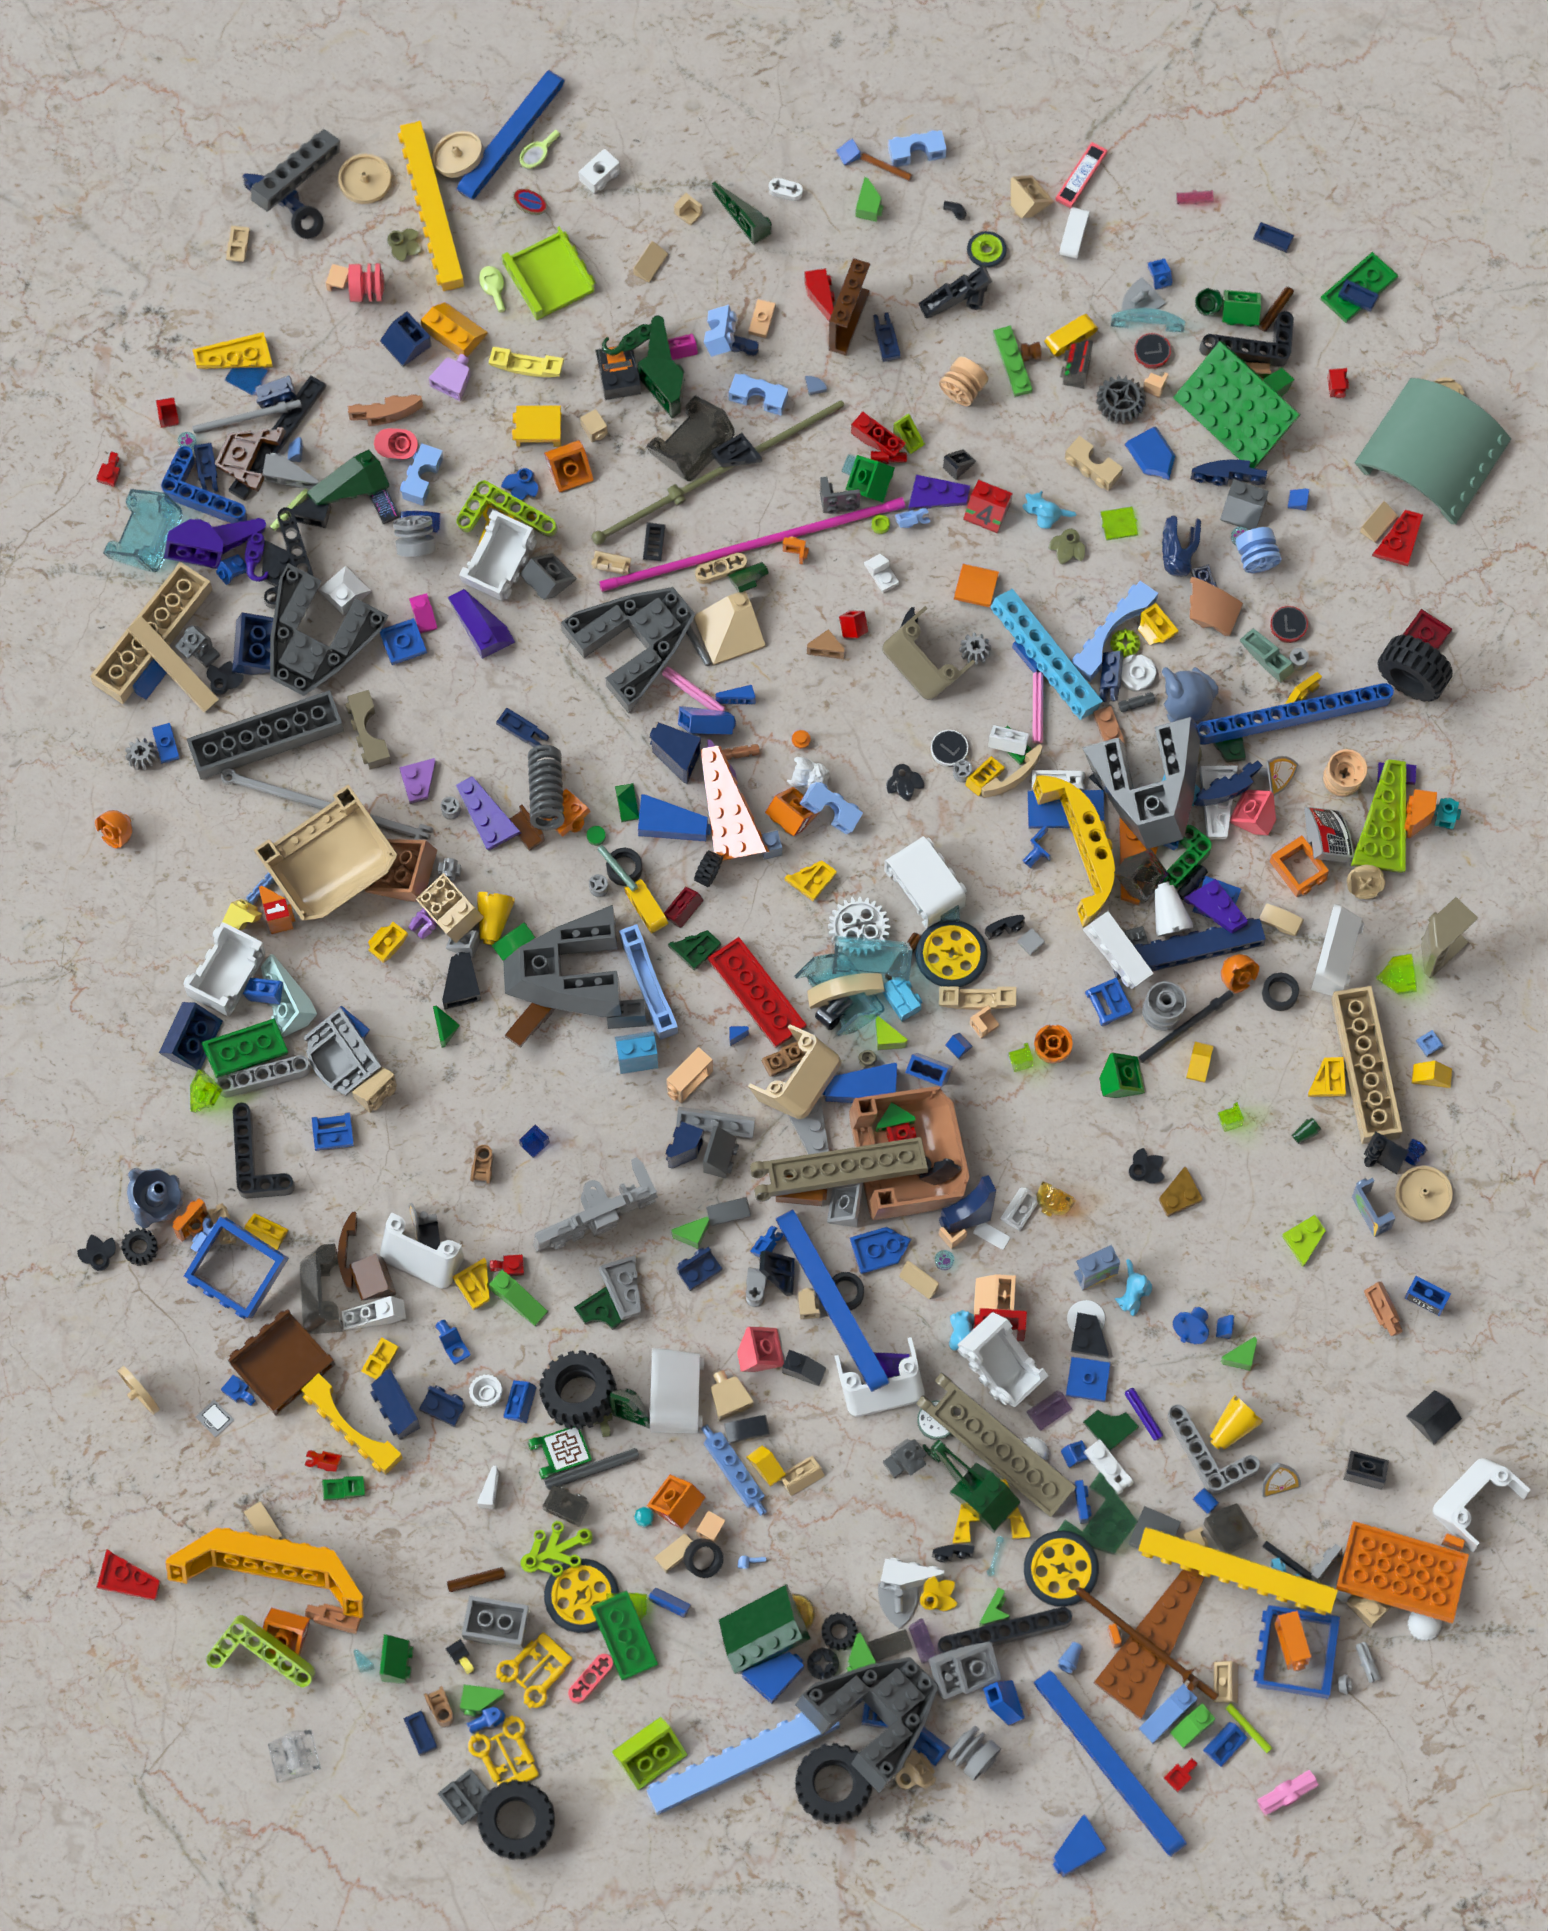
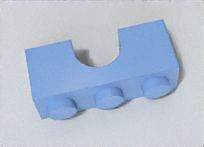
M932 130L924 134H912L902 138L895 137L888 142L891 162L895 167L910 165L911 153L915 150L925 152L928 161L946 158V146L942 130Z
M729 305L708 311L707 322L711 330L705 332L704 344L711 357L732 350L737 316Z
M735 373L729 390V401L747 405L750 397L760 395L765 399L764 411L782 416L788 399L787 388L780 384H770L763 379L756 380L750 378L746 374L739 375Z
M421 444L420 448L417 449L413 458L414 463L407 470L408 477L406 481L402 482L400 487L404 500L424 506L430 492L429 482L422 480L420 476L425 472L438 473L444 458L442 450L425 444Z
M821 782L811 784L800 802L802 806L814 814L822 811L824 805L830 806L835 815L831 825L844 834L853 832L863 814L857 805L843 800V796L831 792Z

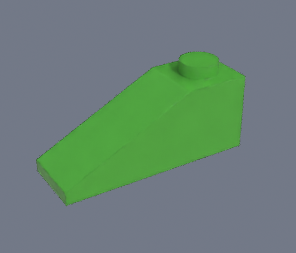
M503 1270L489 1284L490 1291L534 1326L548 1312L517 1281Z

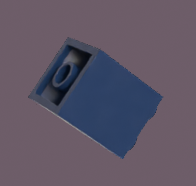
M658 722L656 728H652L649 737L651 738L652 753L683 783L688 784L701 754V737Z

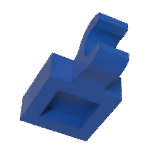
M770 1226L766 1235L759 1237L750 1252L757 1257H760L761 1251L772 1252L777 1245L775 1241L781 1240L783 1233L778 1232L777 1227Z
M234 1374L221 1388V1391L236 1403L240 1398L250 1406L256 1401L255 1397L247 1392L249 1386Z

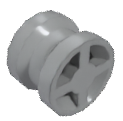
M1303 648L1292 650L1289 660L1293 663L1294 670H1303L1307 666L1309 656Z
M959 760L954 764L953 777L958 782H966L967 778L972 774V765L967 760Z
M446 797L441 802L442 815L446 819H455L460 814L459 802L454 797Z
M596 874L589 880V889L593 896L602 897L608 892V881L601 874Z

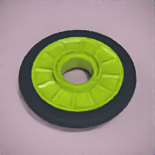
M991 231L976 233L967 244V254L970 260L978 266H996L1003 261L1007 253L1004 239L999 234ZM990 246L992 250L989 253H985L982 251V247Z

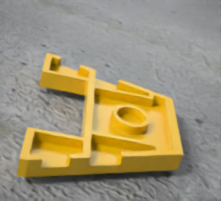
M1003 1479L1002 1481L1009 1487L1006 1479ZM962 1504L952 1544L971 1543L969 1522L980 1521ZM1017 1507L1007 1518L1010 1519L1012 1540L1030 1538L1029 1530Z

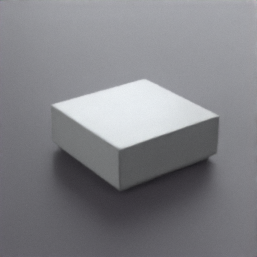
M1032 928L1017 941L1030 956L1045 943Z

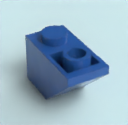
M1013 1680L998 1681L983 1688L989 1708L1007 1725H1012L1025 1719Z

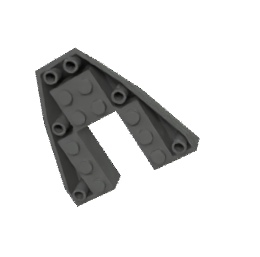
M288 563L279 579L270 639V679L305 696L336 674L381 631L389 615L355 598L330 647L311 638L297 629L322 580Z
M669 587L627 595L577 611L561 622V631L580 655L585 658L628 627L632 630L646 650L605 678L606 687L629 714L675 653L696 614L675 588Z
M1192 717L1155 727L1166 780L1136 789L1133 787L1125 745L1119 737L1083 747L1093 774L1118 815L1146 849L1184 838L1194 799L1200 747L1197 724Z
M613 905L560 925L514 951L503 961L505 994L544 1007L592 1016L611 1017L622 1015L620 982L617 971L561 976L560 955L617 949L616 921Z
M911 1657L870 1664L817 1682L800 1696L795 1706L822 1734L827 1732L863 1701L878 1715L889 1728L863 1748L851 1764L880 1793L899 1773L927 1721L938 1685Z

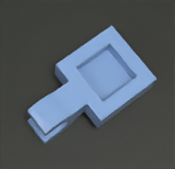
M922 508L916 512L911 510L895 515L896 522L900 528H910L917 524L918 521L922 524L930 522L928 517L922 518L924 514L928 513L927 508Z
M206 1218L203 1221V1232L197 1233L192 1240L193 1245L191 1249L195 1252L200 1250L212 1230L209 1227L211 1218Z

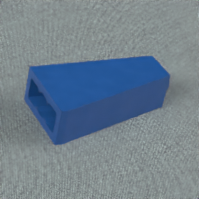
M641 794L638 836L706 842L707 835H711V824H708V817Z
M897 1063L834 1076L822 1094L826 1096L825 1102L853 1103L855 1098L896 1092Z

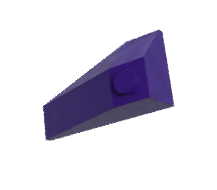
M465 589L448 596V600L482 659L515 643L507 626Z

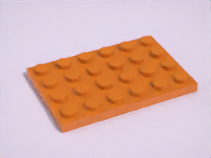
M1353 1521L1336 1589L1453 1624L1469 1554Z

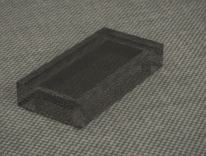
M906 1629L868 1642L875 1662L913 1648Z

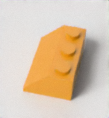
M446 302L433 306L421 319L422 328L458 356L463 354L468 357L488 334L487 331Z

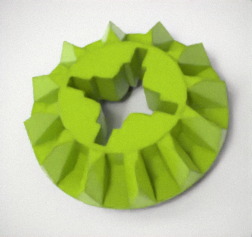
M1125 628L1124 630H1117L1112 635L1110 646L1112 651H1121L1123 657H1128L1138 652L1141 642L1139 635L1134 630L1131 631ZM1125 637L1128 642H1131L1127 644L1126 649L1124 644L1120 643Z

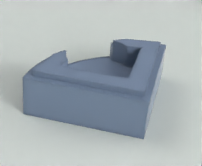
M805 376L809 395L827 392V387L821 379L814 376Z

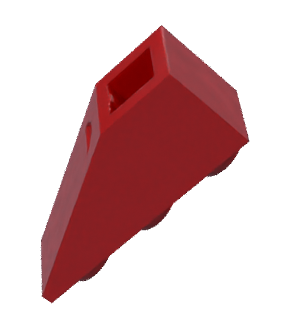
M826 268L804 271L807 296L829 321L834 309L832 302H835L834 291H830L829 287L832 285L831 275H827Z
M863 411L851 424V434L864 444L893 457L906 445V442Z

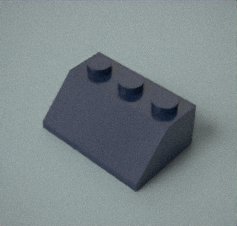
M242 612L236 619L232 672L247 675L270 672V639L273 617Z
M182 1002L159 1053L174 1063L200 1072L207 1057L202 1042L216 1038L223 1020L196 1002Z
M391 1369L386 1370L371 1384L373 1391L370 1394L375 1402L379 1401L381 1405L379 1410L383 1418L389 1419L391 1424L388 1427L392 1435H397L400 1440L421 1428L418 1418Z

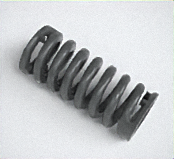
M551 745L536 746L528 752L530 822L535 828L540 830H553L559 828L564 823L563 775L561 772L562 754L558 748ZM545 757L554 758V759H542V760H539V759L545 758ZM540 818L552 819V820H551V821H547V820H542V819H540Z

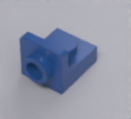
M1165 258L1147 263L1155 289L1172 285L1171 270Z

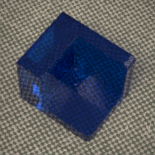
M536 1124L519 1139L520 1147L532 1158H535L550 1143L549 1137Z

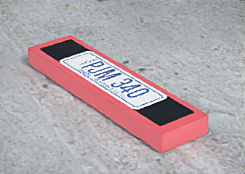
M1091 142L1059 191L1055 201L1069 208L1073 207L1106 156L1107 150Z

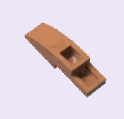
M416 394L403 397L392 395L385 397V404H354L353 406H348L349 420H367L368 426L395 422L423 407L422 396Z

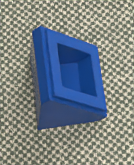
M961 1033L952 1035L945 1045L958 1059L973 1047Z

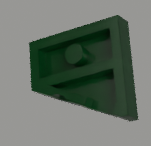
M1218 728L1220 731H1226L1224 728ZM1243 737L1213 743L1215 748L1221 752V756L1226 763L1244 761L1246 759Z
M708 930L700 932L695 936L685 937V939L677 942L672 941L668 944V947L694 971L721 946V942Z

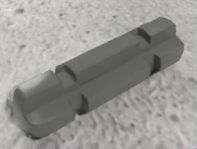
M1149 692L1145 696L1139 695L1128 699L1129 701H1120L1118 704L1121 712L1129 711V708L1132 710L1145 706L1146 703H1154L1155 696L1153 692Z

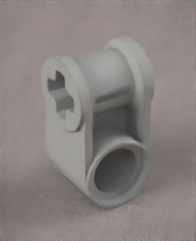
M748 1267L746 1302L751 1307H758L763 1303L767 1284V1277L758 1268ZM754 1293L757 1294L756 1298H752Z

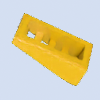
M990 756L967 778L965 786L977 796H980L981 789L998 777L1005 770V767ZM989 765L992 766L996 771H993V770H992L990 767H988V766H989Z

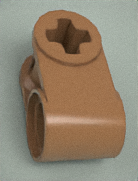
M480 1145L475 1150L470 1181L472 1182L479 1180L486 1181L488 1184L491 1183L493 1152L488 1145ZM482 1152L489 1153V1156L486 1159H481L479 1157L480 1153Z
M440 1686L439 1690L430 1694L425 1693L426 1702L430 1711L432 1710L438 1725L441 1727L452 1725L454 1716L443 1687ZM443 1712L449 1713V1717L446 1720H440L439 1716Z

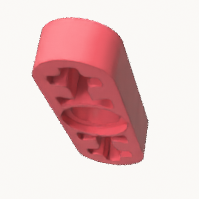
M608 1654L598 1655L570 1687L568 1695L573 1703L580 1704L584 1702L612 1670L613 1660ZM607 1659L608 1667L606 1668L605 1666H603L600 1669V1673H603L600 1676L599 1673L592 1668L596 1667V1669H598L601 1665L599 1661H605ZM589 1673L595 1674L597 1677L596 1682L593 1684H588L585 1681V1677ZM580 1682H582L586 1688H589L588 1691H586L585 1688L581 1691V1698L578 1696L576 1698H573V1691H579L582 1687V1685L579 1684Z

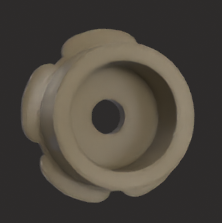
M865 1050L859 1054V1064L864 1068H872L875 1066V1062H877V1055L871 1050Z

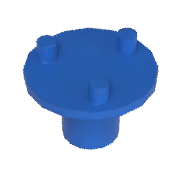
M1195 1307L1191 1313L1180 1312L1174 1317L1173 1328L1181 1338V1342L1202 1344L1208 1339L1209 1328L1205 1322L1209 1316L1205 1309Z

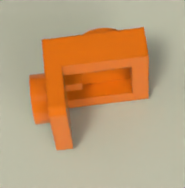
M784 537L783 552L800 554L799 564H803L804 559L808 558L809 548H806V541L799 540L796 537Z

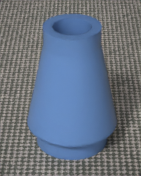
M1072 1642L1070 1647L1059 1658L1058 1667L1066 1673H1072L1073 1670H1076L1083 1647L1076 1642Z

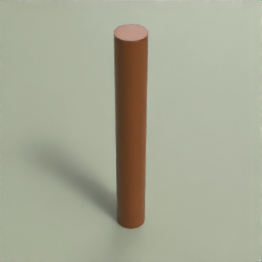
M863 153L861 156V160L908 181L912 178V174L866 153Z

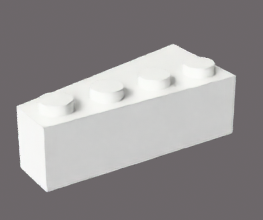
M1109 911L1082 929L1109 961L1111 967L1118 972L1122 982L1127 987L1132 989L1153 974Z

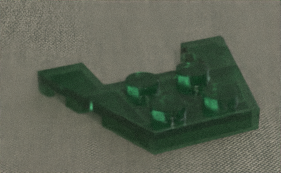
M1099 1472L1089 1488L1105 1499L1101 1507L1083 1531L1066 1519L1057 1531L1076 1533L1085 1538L1094 1549L1115 1555L1138 1521L1124 1502L1117 1496L1112 1486L1105 1480L1103 1474Z

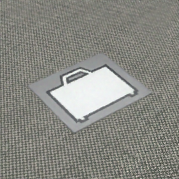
M215 1400L196 1416L214 1437L219 1435L234 1420Z

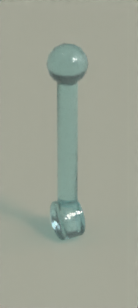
M1002 1536L996 1538L997 1545L991 1566L987 1570V1575L990 1577L995 1574L996 1559L1000 1545L1004 1541Z

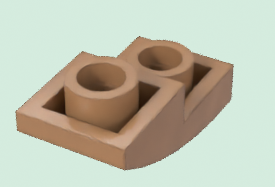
M797 1041L782 1047L776 1053L763 1057L761 1061L769 1076L772 1077L800 1063L805 1054L799 1048Z

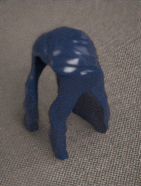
M1173 515L1166 519L1163 529L1162 553L1164 568L1169 575L1184 577L1190 573L1192 568L1191 558L1200 543L1201 520L1196 518L1195 528L1190 527L1188 548L1182 549L1177 536L1178 519Z

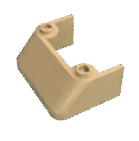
M789 1024L788 1029L796 1041H798L801 1051L806 1054L786 1083L778 1080L773 1081L766 1090L751 1083L748 1087L759 1102L796 1119H803L809 1115L840 1068L841 1059L836 1052L816 1036Z

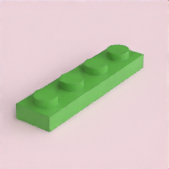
M1011 325L993 330L1014 397L1032 393V387Z

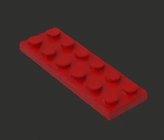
M737 937L708 957L710 964L775 1049L793 1037L788 1029L789 1024L802 1030L807 1027L806 1023L740 937Z

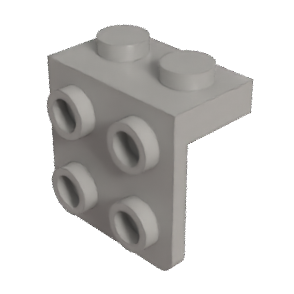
M1337 1544L1325 1551L1324 1559L1320 1564L1316 1563L1311 1570L1312 1581L1336 1588L1344 1557L1342 1548ZM1338 1590L1336 1599L1341 1603H1346L1353 1594Z

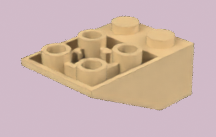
M444 873L416 898L419 904L455 943L484 918Z

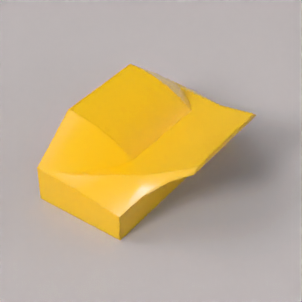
M1156 603L1141 612V622L1138 631L1149 645L1158 642L1164 643L1178 634L1179 630Z
M392 922L387 927H381L368 941L370 946L368 951L382 963H385L403 945L408 933L395 922Z

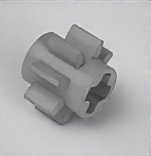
M445 858L443 863L439 862L438 874L442 875L444 873L451 881H454L456 876L460 877L461 865L458 864L456 859Z

